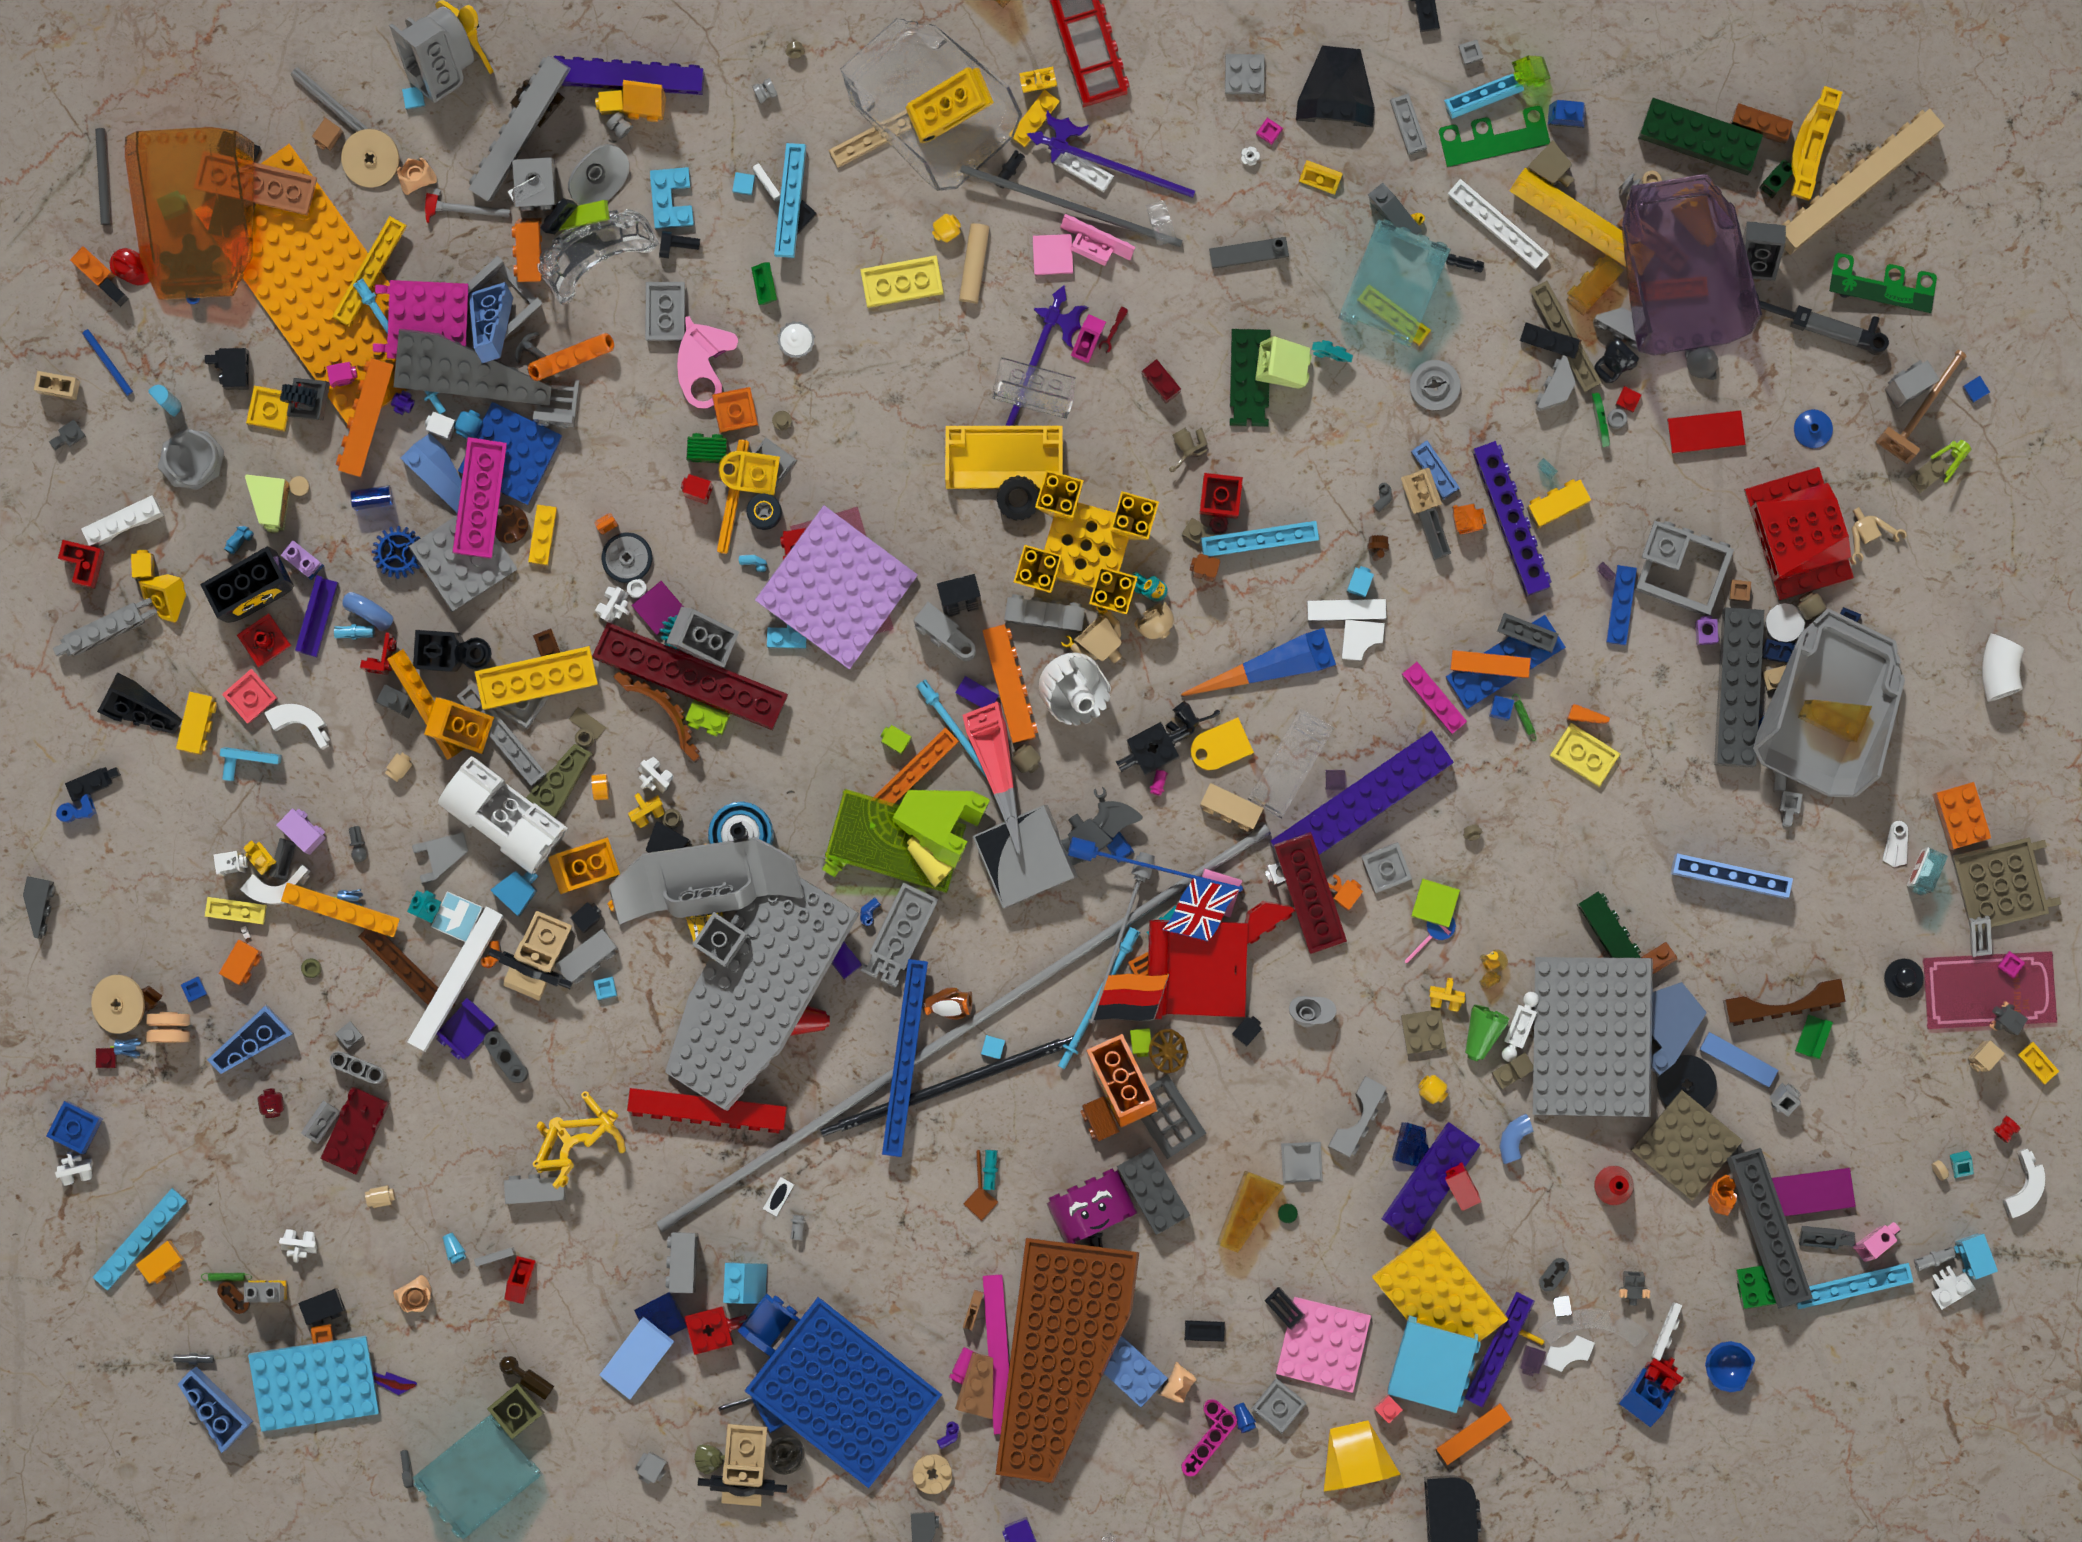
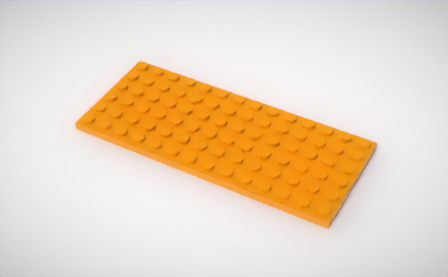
M290 143L261 163L313 176ZM316 182L308 216L256 204L252 223H243L236 226L228 238L211 234L315 380L329 382L327 366L350 362L353 367L356 366L358 378H355L352 384L337 385L334 388L329 386L328 392L329 400L347 424L349 417H354L355 410L352 407L355 398L359 399L361 391H358L360 379L365 380L366 372H363L366 360L370 361L371 358L394 364L381 408L392 401L396 392L401 394L403 390H408L394 387L396 359H387V353L373 351V343L387 344L388 334L369 305H362L350 327L332 317L368 252L318 182ZM217 195L194 210L208 230ZM382 272L372 287L371 292L375 293V285L390 286L389 281ZM375 293V302L388 320L389 294Z

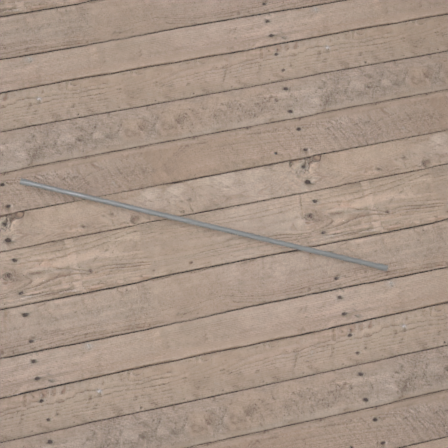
M1265 824L1250 833L1249 836L1192 872L1191 875L1202 877L1204 868L1212 871L1251 845L1270 835V830ZM1183 878L1131 912L1126 927L1186 889L1193 879ZM1124 918L917 1052L914 1066L1119 933ZM893 1069L675 1212L656 1222L660 1230L664 1232L680 1219L892 1081Z

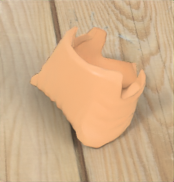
M408 158L403 168L398 167L397 169L400 185L405 195H409L418 188L437 182L436 174L423 158H419V160Z
M419 1275L410 1283L394 1290L393 1295L404 1312H423L431 1299V1286L425 1276Z
M1175 1362L1172 1374L1158 1395L1178 1403H1183L1196 1378L1178 1362Z

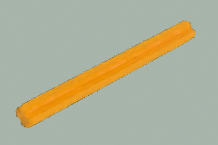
M739 440L736 451L748 452L749 441ZM731 488L728 491L717 552L727 554L729 551L740 490Z

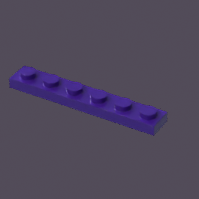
M1519 1292L1515 1293L1505 1314L1508 1317V1321L1498 1328L1466 1393L1465 1399L1480 1407H1484L1535 1300Z

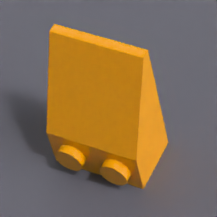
M623 80V112L625 115H628L627 118L638 120L639 117L647 118V121L650 122L663 120L666 95L662 85Z
M436 697L424 735L482 754L494 717L453 701Z
M608 837L548 857L560 895L620 875Z

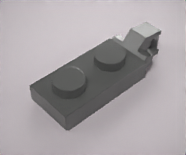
M1802 1226L1799 1235V1245L1838 1249L1839 1246H1854L1855 1232L1841 1229Z

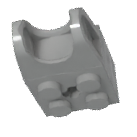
M927 602L914 618L915 629L923 636L928 634L933 644L939 648L942 645L963 661L972 660L976 655L974 643L959 631L958 624ZM968 646L972 650L969 654H963L961 649Z

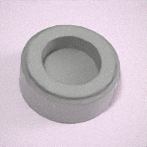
M1613 409L1608 414L1607 422L1614 429L1622 428L1627 422V414L1622 409Z

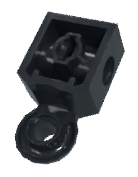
M415 630L413 658L415 669L457 672L463 663L468 668L477 670L487 666L492 656L491 648L484 639L476 637L464 642L461 634L457 632ZM477 648L481 652L478 659L474 656V651Z

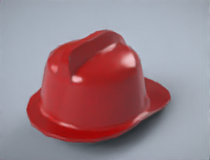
M123 248L117 250L111 256L109 262L110 269L114 275L133 285H145L154 276L155 270L151 260L132 249Z

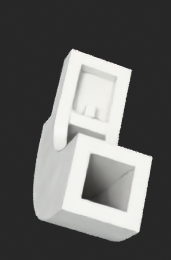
M284 704L265 712L273 730L278 731L287 725L300 723L309 728L322 750L329 747L327 741L330 739L326 731L320 730L327 726V724L311 709L297 704Z
M302 865L287 882L295 885L301 883L303 885L310 876L308 874L311 871ZM252 874L240 888L247 896L261 903L271 905L285 903L281 899L286 883L280 886H268L256 875Z
M2028 1149L2017 1151L2025 1172L2023 1188L2017 1194L2002 1199L2009 1218L2018 1217L2031 1210L2041 1198L2044 1190L2045 1172L2043 1165L2034 1166L2036 1162L2032 1151L2029 1152Z

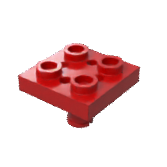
M269 613L237 634V637L259 668L292 646Z

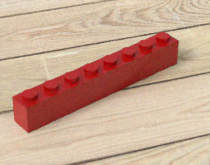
M630 1088L627 1111L632 1112L631 1116L643 1117L644 1113L651 1114L652 1119L662 1120L663 1116L671 1117L670 1121L682 1122V1118L690 1119V1123L694 1124L710 1121V1126L721 1127V1123H727L729 1128L741 1129V1125L749 1126L748 1130L752 1131L768 1128V1133L780 1134V1130H785L787 1107L736 1101L727 1111L702 1096Z

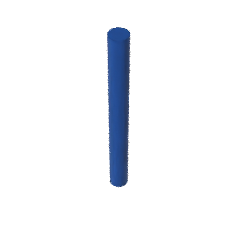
M85 330L82 334L127 396L132 394L133 390L90 330Z

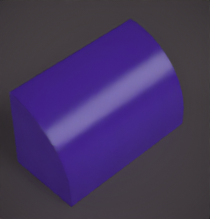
M843 942L831 963L843 979H846L862 966L845 942Z

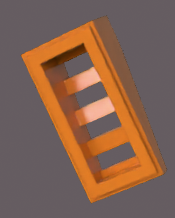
M608 513L596 520L595 525L601 535H604L617 527L618 523L613 515Z
M1573 704L1566 720L1607 724L1610 718Z

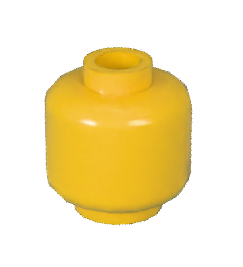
M944 214L934 221V231H932V234L938 241L942 240L948 243L960 234L961 223L955 215Z
M1436 1075L1425 1076L1418 1085L1419 1095L1431 1104H1435L1438 1101L1440 1103L1443 1102L1448 1095L1446 1092L1447 1084Z

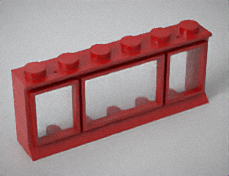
M1049 0L1065 46L1066 55L1069 58L1072 74H1074L1077 90L1082 99L1083 108L1126 95L1127 88L1130 85L1127 76L1123 77L1121 71L1124 69L1122 59H1118L1116 55L1118 47L1116 41L1112 40L1110 33H1113L1110 22L1105 21L1104 15H1107L1104 3L1100 4L1099 0Z

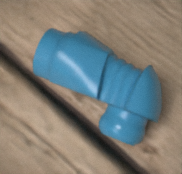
M236 527L237 530L234 535L226 541L224 550L234 555L245 539L250 541L254 533L249 527Z

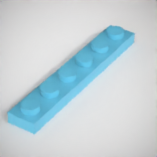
M786 143L774 251L775 257L795 258L806 157L805 144Z
M1311 521L1200 539L1203 555L1212 557L1318 541L1319 535L1317 522Z
M171 1188L93 1278L106 1290H109L187 1203V1200L174 1188Z
M1909 1263L1809 1286L1813 1298L1796 1303L1797 1309L1912 1283L1913 1278Z

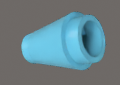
M453 1233L442 1237L447 1259L452 1264L466 1258V1251Z

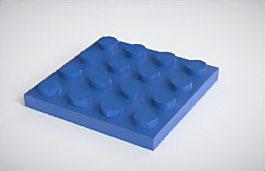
M492 402L483 419V425L475 438L507 443L500 492L529 505L559 445L562 435L544 426L537 425L536 422ZM465 457L458 469V472L463 474Z

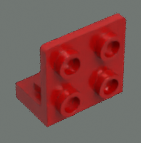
M386 632L381 661L375 658H367V661L361 660L360 668L365 672L388 675L389 671H392L393 668L387 658L392 656V652L396 651L397 640H394L395 637L391 633Z

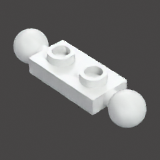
M1535 992L1526 993L1523 998L1525 1006L1518 1005L1504 1039V1042L1509 1043V1046L1505 1047L1502 1051V1058L1507 1062L1517 1058L1516 1047L1521 1049L1524 1047L1537 1014L1536 1011L1532 1010V1007L1539 1003V996Z

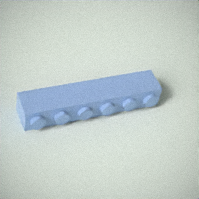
M1678 853L1674 855L1671 869L1672 875L1784 899L1789 898L1793 878Z

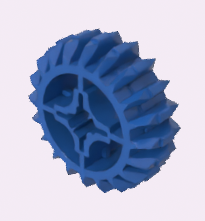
M397 526L396 532L393 527H390V534L383 530L382 533L385 537L382 538L378 535L377 539L380 543H373L378 548V550H372L373 554L378 555L373 558V561H380L376 567L378 569L383 567L381 573L385 574L389 570L388 577L392 578L395 573L396 578L400 579V573H402L404 578H407V571L413 575L415 574L412 570L413 567L420 569V566L416 564L417 559L413 555L411 561L408 562L406 554L410 550L409 546L421 538L419 536L414 538L415 531H411L408 534V527H405L403 532L400 526ZM403 537L410 541L398 545L394 542L393 538ZM388 543L390 545V552L384 558L383 550ZM394 546L399 550L403 549V552H401L403 559L398 555H394L396 553ZM399 560L404 566L395 568L387 564Z

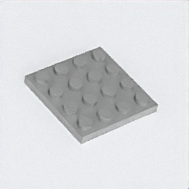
M457 516L409 546V549L452 612L517 571V567L496 536L494 537L491 559L452 553Z

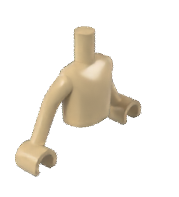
M1860 507L1854 509L1853 513L1858 521L1852 527L1854 554L1850 558V563L1856 565L1854 556H1857L1859 561H1863L1864 557L1860 553V538L1865 545L1882 535L1877 525L1893 534L1895 542H1899L1898 533L1902 535V538H1906L1905 530H1896L1876 516L1865 517Z

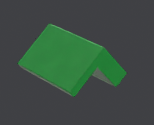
M1808 1014L1795 1051L1814 1059H1820L1833 1022Z

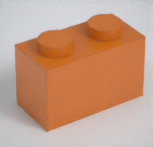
M84 246L70 259L98 287L106 278L111 281L115 277Z
M238 939L219 974L238 985L247 984L252 976L250 971L253 966L257 967L261 961V951Z

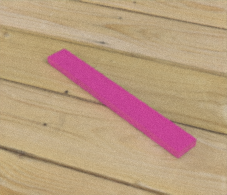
M1002 1274L983 1276L988 1356L993 1358L994 1434H1001L1009 1373Z

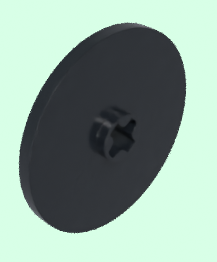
M1681 1055L1673 1066L1658 1077L1657 1088L1659 1096L1666 1106L1683 1090L1703 1108H1706L1715 1096L1717 1081L1714 1071L1706 1061L1692 1055ZM1685 1079H1688V1082H1692V1086L1689 1087V1090H1686L1685 1087H1682V1083L1685 1082Z

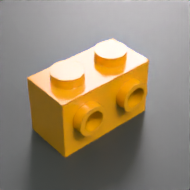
M166 1241L138 1262L136 1266L149 1284L154 1282L158 1284L166 1278L165 1274L170 1270L174 1272L182 1266L181 1262L185 1259L172 1241Z

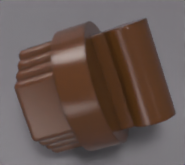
M1372 535L1369 537L1367 550L1374 552L1372 555L1374 561L1383 558L1384 552L1389 551L1388 536Z
M148 985L146 988L141 989L145 999L144 1013L154 1009L163 996Z

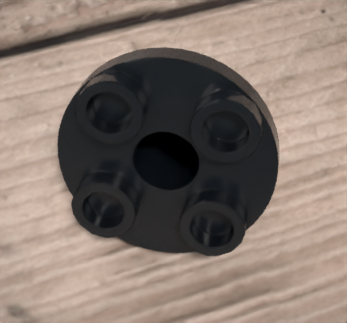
M1903 958L1893 961L1888 965L1884 973L1886 989L1894 996L1900 998H1908L1917 994L1924 982L1921 967L1910 959Z

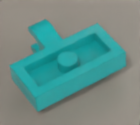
M1326 340L1313 342L1311 349L1315 351L1313 355L1319 358L1329 357L1338 362H1352L1353 355L1346 352V348L1334 347L1332 342Z

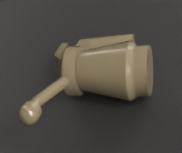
M1186 427L1172 435L1174 442L1184 452V456L1177 465L1169 468L1170 472L1176 471L1187 457H1198L1207 452L1205 449L1200 453H1195V451L1207 445L1202 427L1195 431L1199 441L1197 446H1194L1191 434L1187 431Z

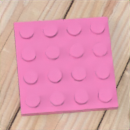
M1294 1297L1293 1302L1306 1316L1293 1329H1289L1287 1326L1276 1374L1353 1393L1371 1315ZM1291 1308L1292 1313L1297 1317L1298 1314Z

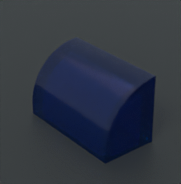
M391 485L351 491V506L354 510L393 505Z

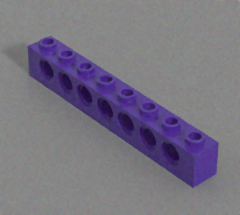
M1496 441L1474 448L1472 453L1526 597L1549 589V583H1552L1549 573L1543 569L1542 565H1545L1543 556L1537 553L1536 547L1538 543L1535 536L1530 534L1531 524L1528 517L1524 518L1522 512L1524 506L1521 499L1518 500L1515 492H1518L1515 482L1509 478L1508 474H1511L1508 463L1503 462L1502 456H1504L1501 445H1497ZM1494 459L1497 461L1498 466L1490 468L1487 461ZM1501 477L1504 480V485L1497 486L1494 483V479ZM1504 495L1509 496L1511 503L1508 505L1503 504L1501 497ZM1509 514H1516L1518 521L1511 523L1508 520ZM1522 532L1525 539L1523 541L1516 540L1515 533ZM1523 550H1529L1531 552L1532 557L1530 559H1524L1521 555V552ZM1530 568L1537 569L1538 577H1531L1528 574V570Z

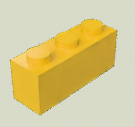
M1572 479L1564 484V488L1560 490L1554 488L1547 492L1548 496L1542 499L1539 496L1529 501L1531 505L1527 507V510L1537 529L1591 501L1581 479L1578 481Z
M189 691L176 749L202 755L203 751H206L208 746V740H206L207 732H211L213 724L210 721L211 715L216 712L217 708L216 698Z

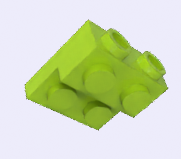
M694 699L685 721L689 722V727L697 730L700 727L707 729L706 733L717 737L718 734L723 735L731 714Z

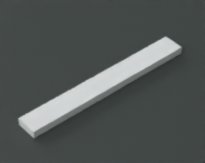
M486 906L407 1041L410 1045L426 1052L504 918L502 914Z

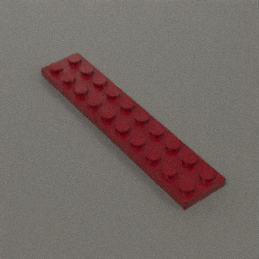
M607 622L592 655V658L772 731L788 698L787 693Z

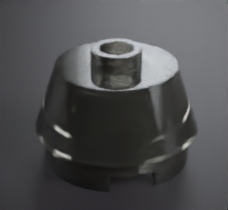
M793 1436L776 1438L771 1442L767 1456L771 1469L781 1475L799 1471L805 1463L804 1447Z

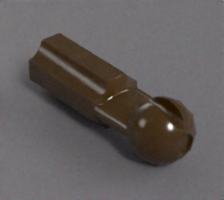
M505 1356L499 1363L500 1370L504 1374H515L520 1378V1384L546 1400L554 1388L553 1384L531 1369L527 1371L521 1369L515 1357Z

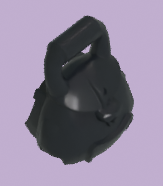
M1619 338L1611 339L1605 347L1604 356L1596 362L1595 370L1605 383H1613L1623 372L1633 370L1638 365L1639 357ZM1605 364L1614 372L1613 377L1611 378L1600 365Z

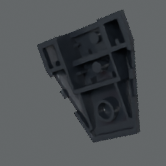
M1322 46L1297 101L1296 121L1315 122L1316 119L1353 122V126L1373 128L1375 107L1361 49Z

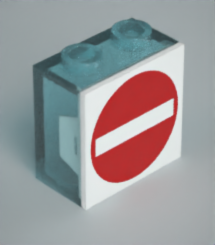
M1929 847L1921 850L1907 883L1908 887L1913 888L1912 892L1923 896L1934 891L1947 860V855Z

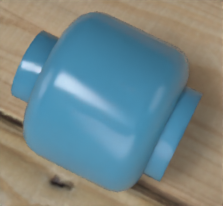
M471 409L469 412L462 411L454 424V428L457 430L456 433L466 439L468 437L475 438L483 425V421L479 418L480 414Z

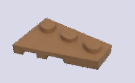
M972 1352L955 1409L993 1419L992 1357Z

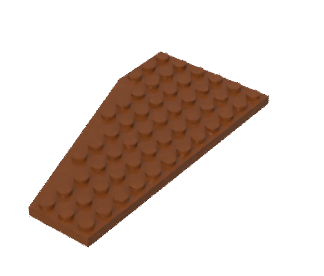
M1026 1238L995 1475L1054 1483L1132 1313L1140 1252Z

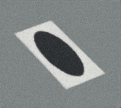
M780 1177L763 1209L777 1216L794 1184Z

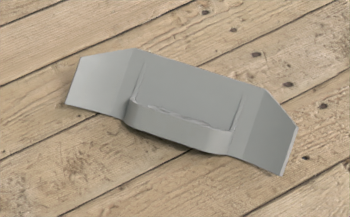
M756 837L644 853L609 885L619 925L639 916L661 910H668L671 915L682 918L711 914L713 912L739 910L752 903L759 896L781 895L800 899L804 897L795 859Z

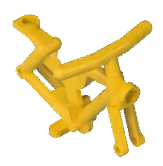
M584 1091L581 1096L597 1118L563 1121L560 1117H555L550 1120L549 1129L541 1121L537 1124V1129L545 1137V1140L536 1160L533 1162V1166L538 1173L561 1170L560 1175L553 1183L555 1189H558L560 1186L564 1187L568 1183L569 1177L567 1175L574 1167L573 1162L568 1158L569 1151L575 1144L584 1142L586 1147H590L606 1131L616 1140L618 1151L620 1153L626 1151L623 1136L614 1126L618 1114L610 1109L607 1113H604L587 1091ZM599 1126L592 1134L581 1133L572 1137L565 1129ZM559 1136L564 1143L560 1151V1159L548 1160Z

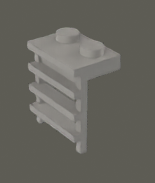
M575 380L574 387L552 385L551 390L574 392L573 399L553 396L550 398V401L572 403V410L541 407L540 404H537L533 420L540 426H549L551 424L557 425L559 428L574 427L579 380Z

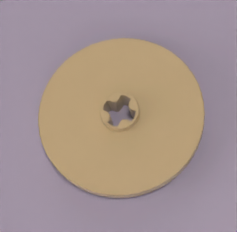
M376 129L360 130L351 135L345 142L341 154L342 166L347 176L356 184L363 187H378L390 181L397 172L399 151L395 142L386 133ZM367 154H373L375 156L373 158V163L371 161H366V159L368 158Z
M111 975L102 979L95 987L92 994L91 1007L96 1021L103 1029L111 1033L120 1034L133 1030L140 1023L145 1011V999L141 988L133 979L125 975ZM116 1002H120L121 1006H116Z

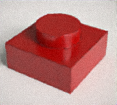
M1624 386L1615 405L1633 413L1642 394Z

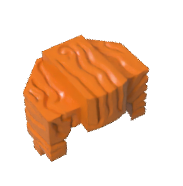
M1475 504L1454 505L1452 507L1455 529L1459 534H1468L1484 529L1483 525L1487 524L1484 509H1476Z
M1725 1175L1713 1183L1708 1197V1203L1715 1213L1726 1216L1734 1208L1737 1200V1194L1734 1193L1736 1184L1734 1179H1730L1729 1175Z

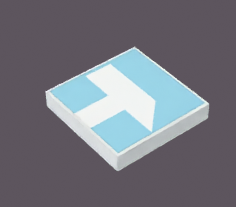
M447 891L431 927L466 942L478 921L483 907Z

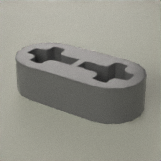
M1563 1258L1553 1260L1539 1279L1540 1288L1544 1291L1554 1290L1567 1274L1569 1263ZM1563 1262L1565 1270H1560L1557 1274H1554V1271L1557 1269L1555 1264ZM1553 1275L1554 1278L1551 1280L1552 1287L1547 1286L1545 1288L1543 1279H1549Z

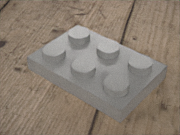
M646 282L645 340L682 341L685 334V282Z

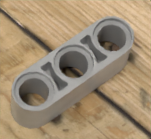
M337 1051L330 1056L329 1061L332 1067L367 1082L380 1084L386 1078V1072L383 1068L345 1052ZM338 1055L344 1057V1063L341 1066L335 1063V1058ZM357 1062H360L363 1067L360 1073H355L353 1070V1066ZM377 1069L380 1071L381 1076L377 1081H374L371 1078V1073Z

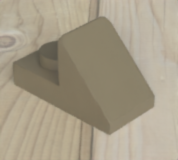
M1526 1052L1491 1073L1501 1089H1504L1532 1072L1534 1066Z

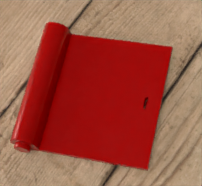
M1149 920L1148 976L1169 974L1155 1019H1162V1016L1166 1014L1245 1017L1248 923L1220 922L1213 936L1208 941L1162 930L1169 920Z

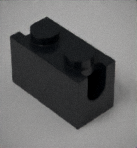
M338 1288L298 1303L306 1325L312 1324L313 1327L323 1324V1319L330 1317L333 1320L343 1316L341 1312L346 1310Z

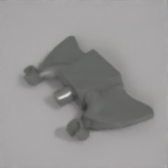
M1102 787V795H1097L1095 788L1094 795L1100 802L1098 803V814L1094 819L1089 818L1085 822H1083L1078 813L1072 816L1068 821L1074 830L1068 834V838L1062 839L1061 843L1068 852L1072 837L1095 842L1098 851H1101L1114 841L1112 838L1121 829L1141 821L1143 816L1127 804L1117 801L1105 802L1107 796L1105 788ZM1069 856L1073 865L1087 861Z

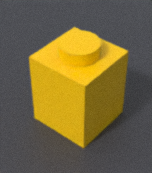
M622 90L598 92L599 98H595L596 110H600L601 115H611L617 112L624 113Z
M137 550V554H131L132 578L147 579L155 577L153 554L148 553V550Z

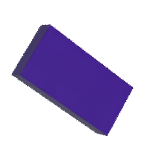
M966 676L955 692L980 708L995 703L999 697L996 693Z

